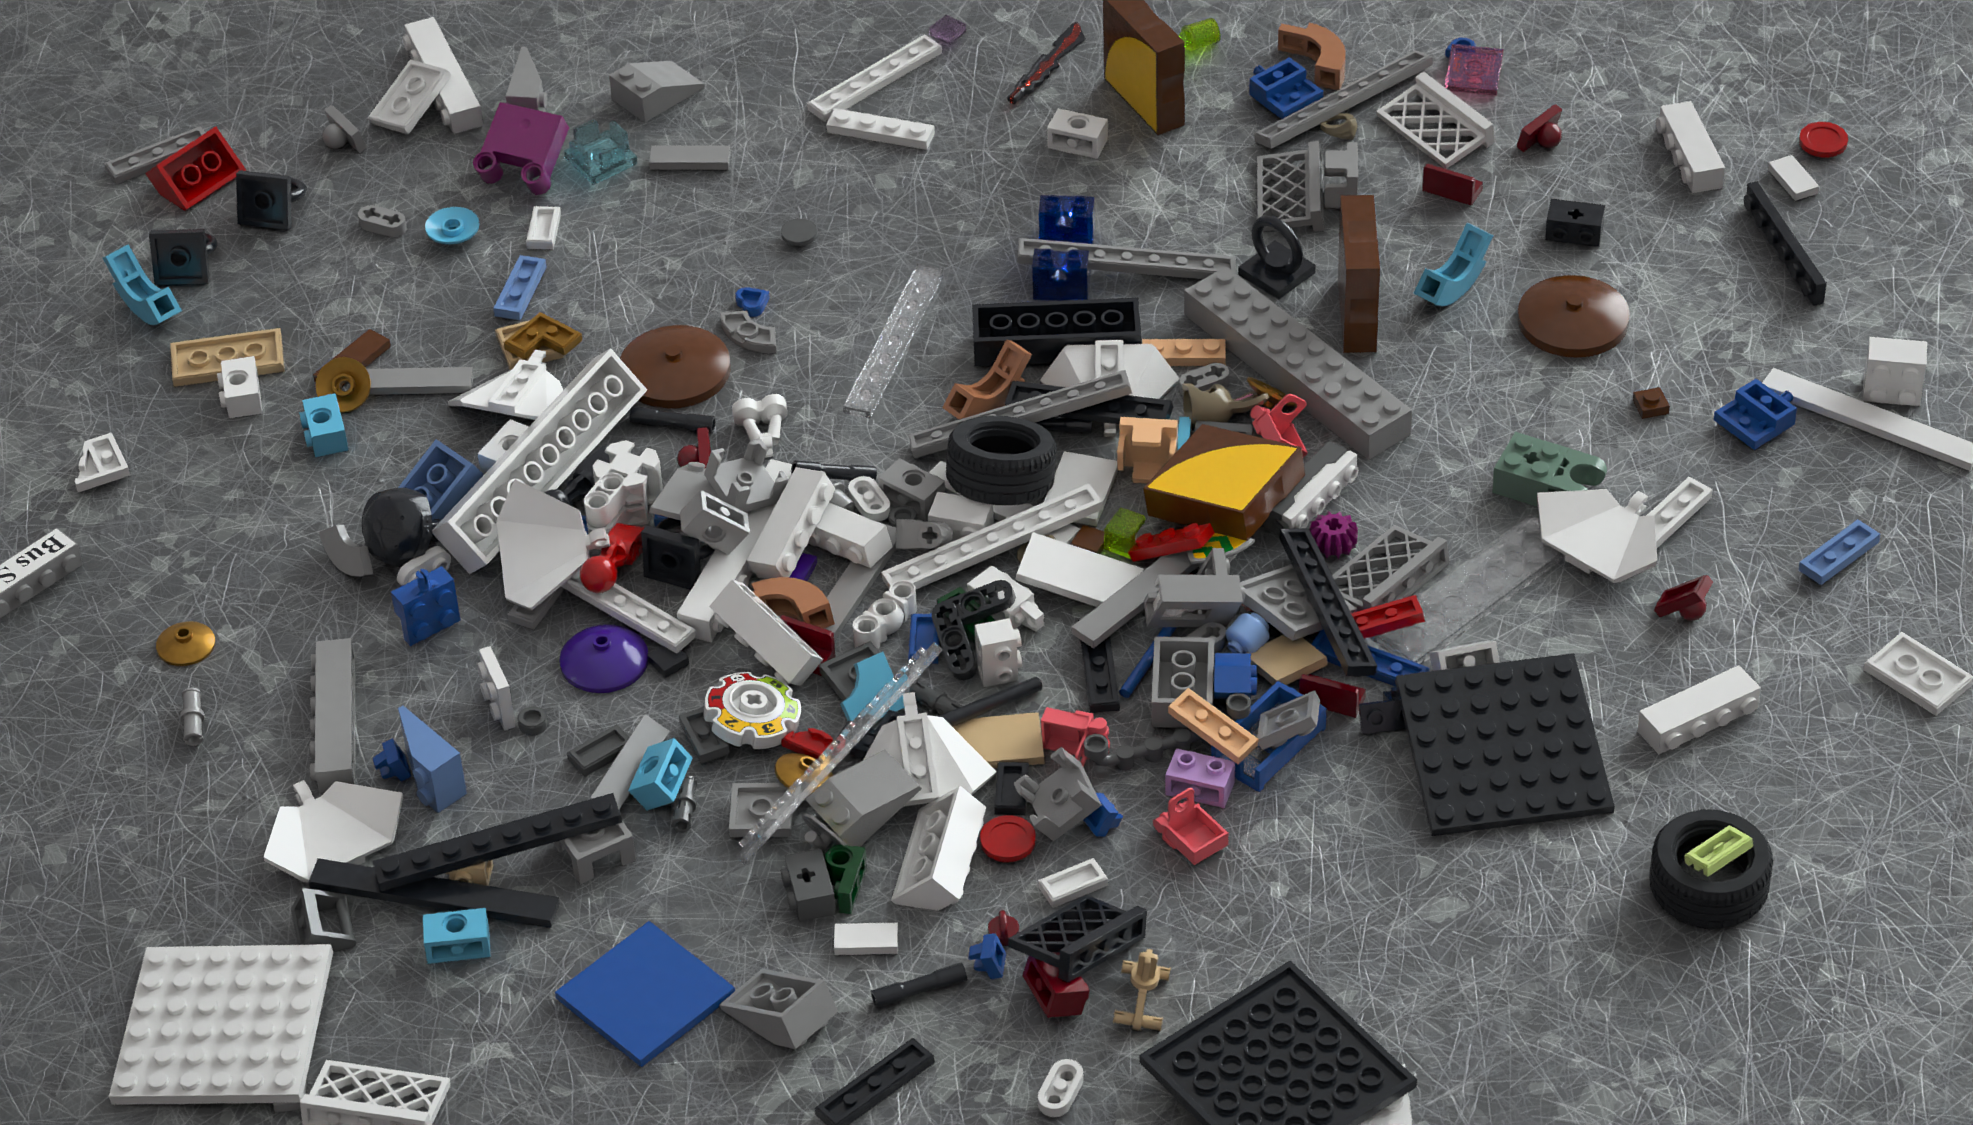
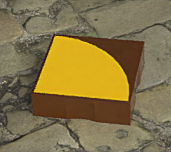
M1103 0L1105 81L1158 136L1184 126L1185 94L1183 82L1185 73V42L1166 22L1153 12L1144 0Z
M1202 424L1143 488L1148 516L1182 525L1210 523L1215 533L1248 541L1269 517L1272 509L1285 499L1305 476L1302 449L1298 446Z

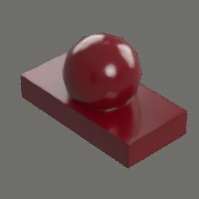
M1557 104L1552 105L1522 128L1517 148L1525 152L1536 142L1547 149L1558 146L1562 140V131L1557 124L1563 109Z
M707 427L697 428L698 447L687 445L679 450L677 462L680 467L687 465L688 462H699L705 464L706 468L711 454L709 429Z
M1703 575L1665 590L1657 602L1654 611L1659 617L1679 611L1680 615L1686 620H1699L1706 612L1707 602L1705 596L1713 584L1712 579L1708 575Z

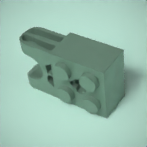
M1515 432L1494 467L1492 493L1538 507L1537 493L1588 490L1581 484L1591 486L1600 484L1607 474V466L1597 456Z

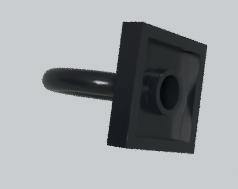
M239 170L236 173L237 224L289 230L292 227L291 202L300 200L306 195V185L302 181L287 175Z
M1266 215L1259 217L1254 222L1252 241L1257 254L1238 267V275L1275 298L1280 299L1315 274L1316 265L1303 257V250L1298 237L1284 221L1277 217ZM1269 226L1279 231L1287 240L1291 250L1277 241H1273L1266 246L1263 240V228Z
M205 229L150 230L149 241L154 285L209 283L208 255L214 252L218 246L214 236L205 233Z
M668 517L656 527L646 525L641 531L644 577L691 590L701 574L700 560L714 553L715 549L711 548L708 544L700 547L699 539L670 532V529L681 526V520Z

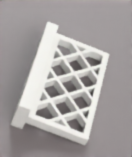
M1424 71L1416 76L1415 85L1377 110L1378 118L1445 169L1454 165L1482 144L1488 148L1495 143L1493 123ZM1416 94L1423 99L1422 102L1408 103V100ZM1394 110H1403L1402 116H1390L1389 113ZM1407 110H1421V116H1407ZM1438 110L1440 115L1425 116V111ZM1420 123V129L1408 130L1405 128L1406 124ZM1424 123H1439L1438 129H1424ZM1443 123H1455L1457 129H1442ZM1456 136V142L1441 143V137ZM1460 136H1472L1475 138L1470 142H1460ZM1423 137H1437V143H1425L1422 140ZM1440 150H1455V153L1445 158L1440 154Z
M326 1060L310 1094H304L300 1101L302 1125H432L450 1087V1078ZM331 1072L345 1074V1077L335 1081H331L329 1078ZM367 1077L377 1080L365 1086H362L359 1082ZM397 1082L407 1084V1086L395 1091L390 1085ZM350 1084H353L356 1088L345 1094H341L338 1090ZM427 1087L438 1088L437 1091L424 1095L421 1091ZM382 1088L387 1093L375 1099L370 1096V1093ZM330 1092L335 1096V1098L322 1097ZM412 1093L417 1096L418 1099L405 1104L400 1099ZM363 1097L366 1102L362 1103L353 1100ZM390 1102H394L397 1105V1107H389L383 1105L388 1104ZM423 1106L428 1110V1112L416 1111V1109Z

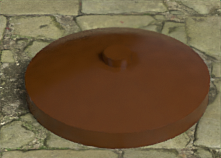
M1563 275L1542 280L1523 294L1518 306V325L1524 337L1537 348L1563 357L1580 358L1604 353L1614 348L1623 340L1629 327L1630 311L1624 297L1607 283L1586 276Z
M687 325L664 326L645 332L631 341L620 357L622 362L647 389L638 401L658 408H683L706 401L723 388L731 371L729 351L723 341L707 330Z

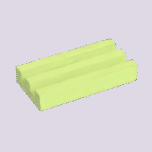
M1729 825L1684 855L1685 864L1689 866L1694 864V869L1697 871L1703 869V874L1708 877L1753 847V840L1748 835Z

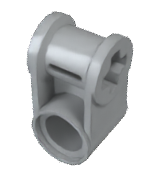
M896 519L895 548L932 549L941 547L953 540V531L947 523ZM934 533H937V535H938L937 538H934V536H933Z

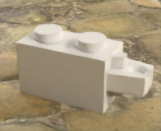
M990 566L967 583L968 592L997 580L1009 582L1016 595L1014 604L1010 608L991 616L996 621L1010 618L1014 630L1021 624L1035 632L1044 626V613L1034 603V593L1029 588L1011 579L1007 573L1001 572L994 566ZM1003 591L998 592L999 599L1005 598ZM985 596L984 598L987 604H991L989 601V597ZM975 600L981 606V601Z

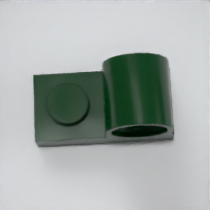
M836 845L831 847L826 853V867L831 884L835 886L834 899L838 900L839 913L852 914L867 870L866 849L858 846Z

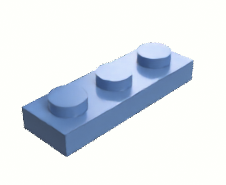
M519 256L493 308L495 317L521 320L546 269V259Z
M1857 519L1800 561L1799 571L1822 585L1878 544L1880 533Z

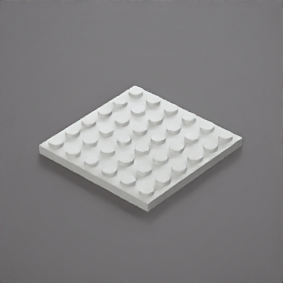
M331 944L146 947L109 1094L111 1104L300 1103L303 1097L333 956Z

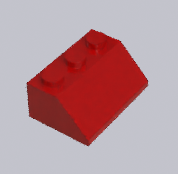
M215 126L154 166L145 174L160 196L186 211L234 179L239 170L246 171V168L217 126Z

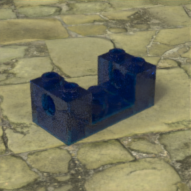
M1040 195L1038 212L1039 240L1094 244L1095 197ZM1048 248L1034 249L1032 263L1033 300H1088L1091 276L1089 250L1053 251Z

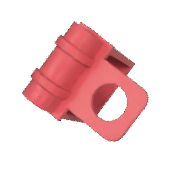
M1287 394L1271 411L1259 405L1252 408L1250 415L1255 419L1252 424L1257 434L1261 435L1264 439L1301 447L1303 458L1308 454L1294 427L1295 425L1291 423L1306 407L1305 400L1293 394ZM1289 402L1297 404L1294 411L1290 413L1282 412L1285 404Z
M1046 707L1041 718L1043 749L1056 751L1062 747L1071 755H1075V758L1084 766L1086 759H1088L1084 754V740L1090 735L1100 734L1108 740L1109 753V727L1104 718L1094 719V714L1078 710L1072 713Z
M1188 788L1171 798L1168 802V812H1163L1158 818L1153 820V825L1157 832L1162 833V839L1173 850H1179L1193 865L1198 864L1228 846V832L1201 808L1199 803L1194 804V790L1192 788ZM1187 798V801L1178 803L1181 799Z

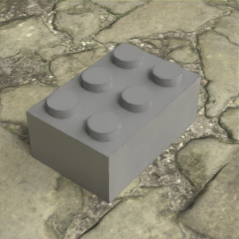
M1154 637L1151 702L1152 727L1187 728L1168 714V706L1187 688L1213 705L1214 638Z

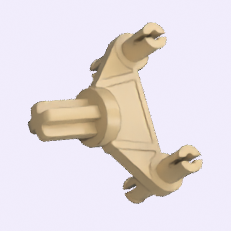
M1146 949V952H1141L1138 963L1123 960L1121 973L1131 974V983L1139 989L1135 1014L1115 1010L1113 1023L1132 1025V1030L1140 1031L1141 1027L1161 1031L1162 1017L1143 1015L1147 991L1154 989L1158 985L1159 979L1168 981L1170 975V967L1157 966L1158 955L1153 954V950Z

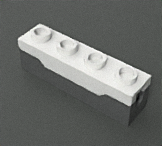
M1328 441L1304 464L1305 476L1285 499L1272 509L1262 526L1279 535L1281 529L1306 528L1308 523L1317 514L1323 512L1325 506L1332 499H1336L1339 496L1341 490L1348 483H1352L1358 475L1357 454Z

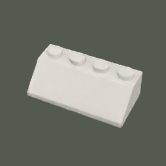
M961 786L919 809L891 899L894 904L939 911L950 904H956L961 899L964 882L970 871V861L977 848V837L984 824L983 817L986 806Z

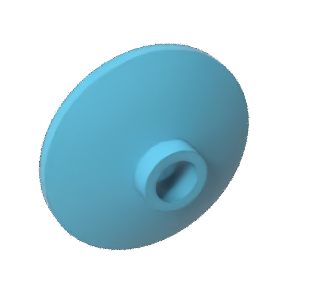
M448 207L433 213L427 219L425 229L428 237L437 243L458 244L469 240L477 233L479 219L469 209Z

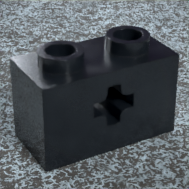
M1551 199L1546 221L1545 240L1599 247L1604 226L1605 205Z

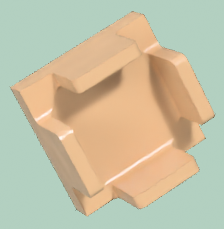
M1120 417L1117 469L1123 471L1124 466L1133 467L1132 482L1147 484L1177 452L1178 420Z

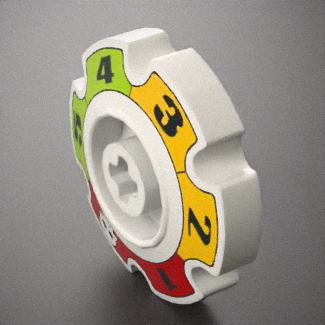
M739 672L720 678L718 687L711 686L708 689L703 713L705 721L713 723L712 732L720 739L738 747L742 744H750L754 749H766L782 744L781 739L789 732L794 731L795 734L799 726L801 704L799 699L792 698L793 690L781 680L766 674L762 677H755L751 672Z

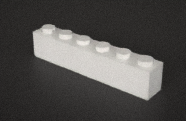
M431 17L405 24L406 35L402 36L406 51L410 50L411 60L447 69L452 75L433 100L436 110H441L440 113L444 125H449L453 134L482 127L483 121L480 104L435 18Z

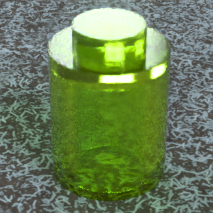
M1212 17L1185 25L1179 33V37L1185 42V47L1189 51L1218 43L1221 38L1218 24Z

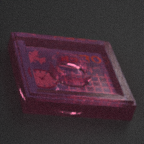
M1452 44L1445 88L1454 92L1497 96L1504 49Z

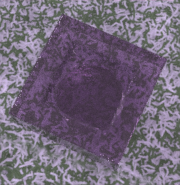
M945 15L930 27V36L949 45L966 33V24L948 15Z

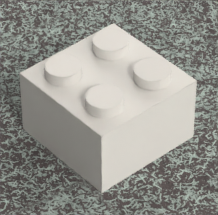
M1869 337L1863 378V401L1920 406L1927 365V342Z

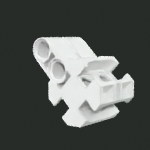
M624 440L612 443L606 448L605 453L609 455L610 463L597 459L593 464L595 485L584 498L588 534L595 529L603 527L607 534L616 523L634 526L649 523L652 515L648 512V505H652L663 490L660 460L656 450L646 448L640 456L631 454V450L635 446L634 443Z

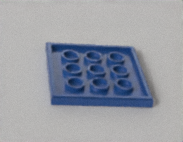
M648 921L555 991V996L560 1003L636 1064L643 1067L719 1008V1004L735 992V987L652 922Z

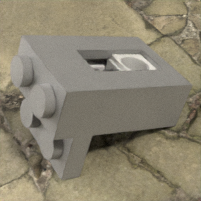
M1212 548L1197 575H1158L1154 584L1155 588H1159V593L1148 592L1144 598L1147 627H1201L1210 622L1220 623L1224 627L1228 626L1232 618L1236 616L1241 604L1245 601V589L1240 585L1239 575H1229L1230 562L1228 559H1225L1224 548Z

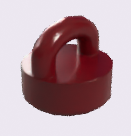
M1004 910L999 911V916L994 917L989 922L988 934L996 933L1002 946H1008L1009 938L1019 933L1018 921L1014 917L1007 915Z

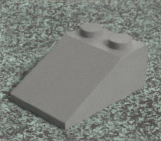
M521 47L506 93V103L546 112L547 92H543L542 80L527 47Z
M672 61L629 63L609 75L612 100L644 123L705 88L703 82Z
M688 462L687 465L678 468L651 505L649 513L681 520L680 511L700 490L720 499L704 475L705 464Z
M883 750L828 778L805 800L848 846L860 847L922 788L886 750Z
M763 968L719 1004L722 1011L774 1045L792 1049L803 1046L812 1034L818 1029L825 1027L828 1021L838 1013L825 980Z

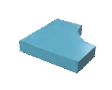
M884 652L854 664L857 675L855 687L850 696L840 703L847 721L865 726L883 718L888 710L896 712L904 708L902 693Z

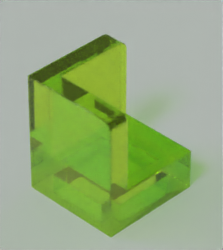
M1120 507L1104 528V549L1130 559L1128 551L1135 544V535L1145 523V516Z

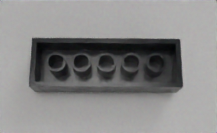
M1139 297L972 304L975 366H993L1006 340L1015 342L1032 354L1027 364L1053 363L1065 346L1095 345V340H1123V344H1141Z

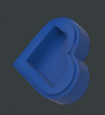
M749 287L741 288L735 294L737 306L741 307L743 311H747L749 317L761 315L770 299L769 291Z

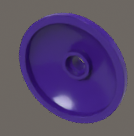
M617 625L592 626L578 632L565 643L560 653V668L564 678L580 690L591 693L615 692L632 685L643 675L648 665V649L644 640L636 632Z

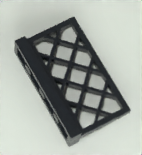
M1084 895L1010 937L1008 947L1059 968L1058 978L1070 982L1144 939L1147 909L1135 906L1125 911L1089 895ZM1088 907V908L1093 909V910H1082V909Z

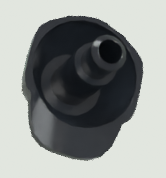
M405 487L391 488L373 494L367 501L362 516V533L365 545L375 559L401 568L410 560L424 555L431 540L434 542L439 541L432 533V530L441 520H432L428 499L422 493Z

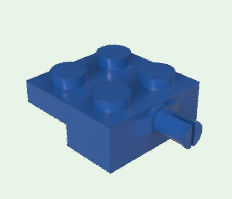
M1290 57L1266 70L1261 65H1258L1253 71L1255 76L1249 78V95L1281 119L1322 99L1323 90L1306 78L1307 70Z
M1754 379L1736 390L1733 401L1714 412V421L1755 450L1795 425L1797 408L1789 403L1794 399L1791 392L1786 390L1781 395H1778L1758 379Z
M442 566L431 572H428L426 569H420V572H416L417 579L391 591L394 612L401 619L404 640L410 646L461 621L454 579Z

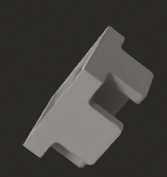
M1347 142L1346 151L1325 152L1324 175L1345 177L1346 179L1345 184L1325 185V209L1340 210V195H1358V142Z

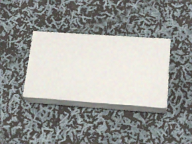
M1793 155L1768 163L1769 172L1795 201L1819 194V185Z
M533 207L526 239L527 249H554L561 217L560 207Z
M1094 858L1038 880V887L1052 908L1108 886V878Z
M898 923L835 924L834 955L898 954Z

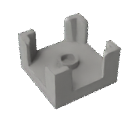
M762 439L749 442L744 458L721 463L725 452L723 448L711 451L704 475L722 501L744 512L777 504L789 479L783 471H779L774 482L766 471L763 462L767 453V447Z
M1062 747L1050 756L1061 768L1041 783H1036L1027 775H1023L1014 782L1017 792L1032 804L1037 816L1034 814L1029 816L1033 826L1052 841L1058 839L1102 806L1081 762Z
M623 821L617 825L553 842L559 853L563 852L565 848L570 855L573 873L580 884L594 878L593 861L619 851L622 865L636 861L633 835Z

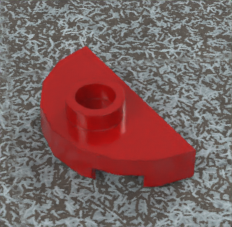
M808 728V731L795 734L792 731L781 739L783 747L796 753L813 757L832 769L837 761V749L833 743V738L822 730Z

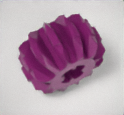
M1328 511L1326 516L1317 514L1315 521H1311L1309 530L1321 554L1324 553L1326 558L1335 555L1339 559L1341 554L1350 555V551L1356 548L1358 527L1352 521L1351 515L1342 516L1340 511L1337 514H1331Z

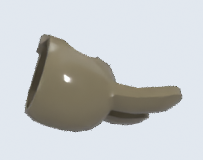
M1191 383L1182 384L1184 417L1191 419V430L1195 431L1196 420L1227 423L1233 414L1250 411L1256 405L1262 406L1269 398L1268 393L1259 396L1255 391L1232 399L1230 392L1223 385L1214 384L1209 390L1201 391Z

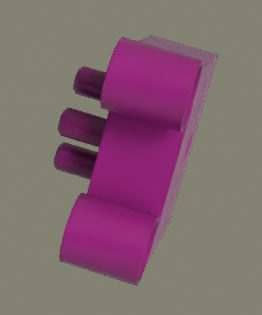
M500 102L482 149L473 159V166L480 178L487 184L496 183L503 176V168L500 163L522 167L521 177L531 193L535 195L545 194L551 187L550 177L568 133L569 126L561 115ZM492 165L489 169L484 170L487 166ZM540 176L537 180L532 181L535 177Z

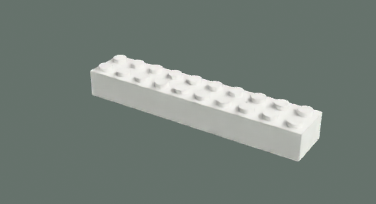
M611 348L593 358L432 530L434 536L469 574L486 566L500 551L496 520L514 480L525 483L543 493L548 490L557 489L647 391L645 386Z

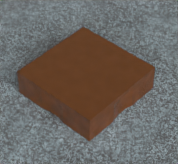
M1340 195L1338 289L1343 353L1377 352L1380 261L1374 195Z

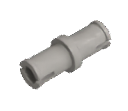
M187 688L182 692L183 710L180 714V720L184 724L183 741L189 746H197L203 741L202 723L204 722L205 715L201 709L202 694L197 688Z

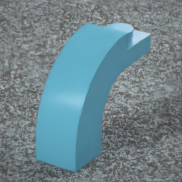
M1466 223L1450 258L1437 270L1425 268L1414 294L1439 306H1448L1456 302L1470 289L1484 268L1487 261L1483 260V257L1494 235Z
M129 244L103 257L106 266L115 280L112 284L131 311L145 323L156 325L182 311L169 287L160 289L149 280Z

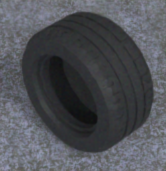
M983 416L969 419L960 423L949 435L946 478L956 492L973 501L991 505L1030 503L1042 498L1053 486L1057 445L1047 429L1029 420L1010 416Z
M1702 809L1687 812L1663 826L1654 840L1649 875L1651 891L1656 901L1666 912L1688 925L1705 929H1721L1735 926L1753 917L1766 902L1773 867L1771 847L1766 837L1757 827L1738 815L1721 810ZM1729 825L1752 838L1753 847L1730 862L1742 872L1739 877L1721 882L1705 881L1694 878L1680 866L1685 861L1684 855Z

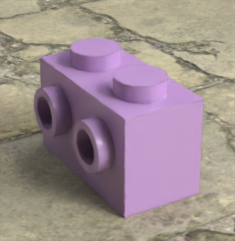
M1176 748L1165 774V795L1174 797L1184 790L1192 788L1194 790V802L1225 808L1235 783V762Z

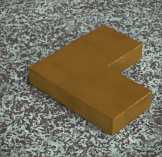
M539 312L504 342V348L524 360L528 359L535 349L538 350L543 345L565 356L583 339L582 333Z

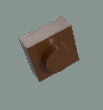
M1660 387L1633 392V402L1642 419L1669 414L1670 405Z

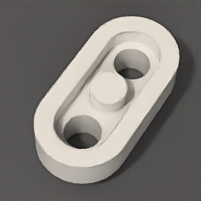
M866 476L851 480L848 485L849 498L855 503L861 515L876 522L887 519L890 512V501L876 481Z
M440 546L428 549L424 555L410 560L400 568L397 574V582L403 586L417 579L416 572H420V569H426L428 572H431L442 566L447 571L451 562L450 554Z
M1064 1059L1052 1066L1038 1092V1107L1044 1115L1059 1117L1069 1111L1083 1084V1068L1078 1062Z

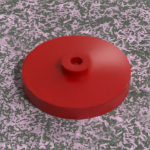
M1814 122L1806 125L1801 130L1799 144L1805 152L1813 156L1834 157L1846 150L1848 135L1842 127L1836 124Z
M1004 815L991 819L983 826L980 833V845L983 852L988 857L1000 862L1021 860L1033 851L1036 844V834L1033 826L1027 820L1013 815Z

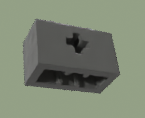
M821 848L784 855L786 868L781 869L782 882L784 887H790V892H787L790 910H796L799 922L835 915L834 892Z

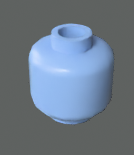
M1242 613L1226 630V638L1229 642L1227 644L1228 649L1232 653L1256 652L1269 640L1268 623L1256 613Z

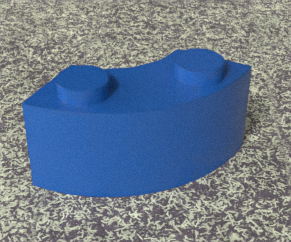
M1215 653L1214 699H1227L1235 693L1245 694L1250 700L1251 696H1257V665H1251V653Z

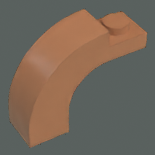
M1309 23L1306 29L1281 24L1278 29V50L1312 58L1316 61L1315 85L1334 90L1341 89L1345 79L1346 51L1340 38L1332 31L1313 23Z
M1006 340L990 371L975 384L962 385L955 383L942 408L957 419H963L1005 406L1012 381L1025 382L1020 376L1032 354L1015 342Z
M778 577L751 583L752 592L777 616H789L821 628H827L835 624L830 603L818 587L807 581L797 578Z

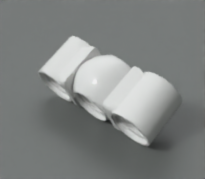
M895 581L891 584L889 591L883 593V598L873 602L868 611H864L863 615L855 618L853 621L855 648L871 641L879 649L881 643L887 640V635L899 630L902 623L911 618V614L917 612L916 587L911 581Z

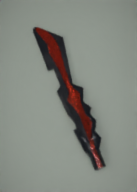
M1073 22L1052 44L1055 48L1049 54H1042L1033 64L1030 72L1020 78L1015 85L1014 91L1007 98L1009 103L1016 104L1023 96L1033 93L1036 87L1043 85L1044 79L1049 78V72L1059 68L1057 60L1085 41L1078 22Z

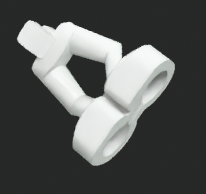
M771 394L765 396L760 401H755L751 398L737 400L732 406L734 423L745 427L750 441L762 439L767 447L765 458L772 457V446L777 445L780 441L781 421L785 419L788 412L784 397L778 394ZM760 421L769 424L767 433H761L756 426Z

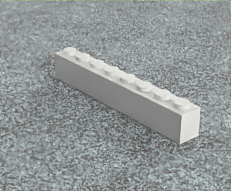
M771 459L765 469L775 482L779 471H783L787 478L790 479L792 464ZM776 504L746 512L748 513L750 533L729 555L720 550L714 551L678 610L677 619L696 630V639L712 642L717 632L723 630L724 626L714 617L717 613L709 606L731 579L742 582L748 587L749 579L755 572L746 560Z

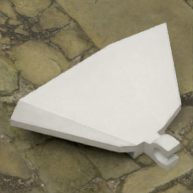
M1095 340V345L1065 346L1040 379V384L1069 387L1126 370L1132 394L1128 395L1162 399L1179 383L1180 378L1152 344H1123V340ZM1104 423V437H1116V424Z
M535 349L528 361L519 360L513 369L449 400L448 406H464L536 420L559 396L563 388L560 381L546 371V363L542 362L543 358L546 357V351Z
M515 479L496 520L506 600L531 611L581 569L582 564L590 558L589 550L610 546L608 533L606 534L604 527L595 529L587 535L579 509Z
M1607 489L1537 493L1541 540L1543 543L1564 554L1565 561L1588 574L1594 571L1613 583L1622 582L1657 565L1655 516H1640L1646 511L1647 506L1643 503L1647 501V495L1637 491L1624 508Z
M915 692L903 694L905 715L897 716V720L882 725L863 759L865 760L886 750L922 788L904 806L930 803L959 786L973 795L997 774L943 717L929 716L927 712L918 713Z
M304 780L293 785V788L297 792L295 795L296 800L301 806H280L264 854V861L309 883L318 858L357 865L365 863L366 856L393 844L403 793L335 781L321 797L314 799Z

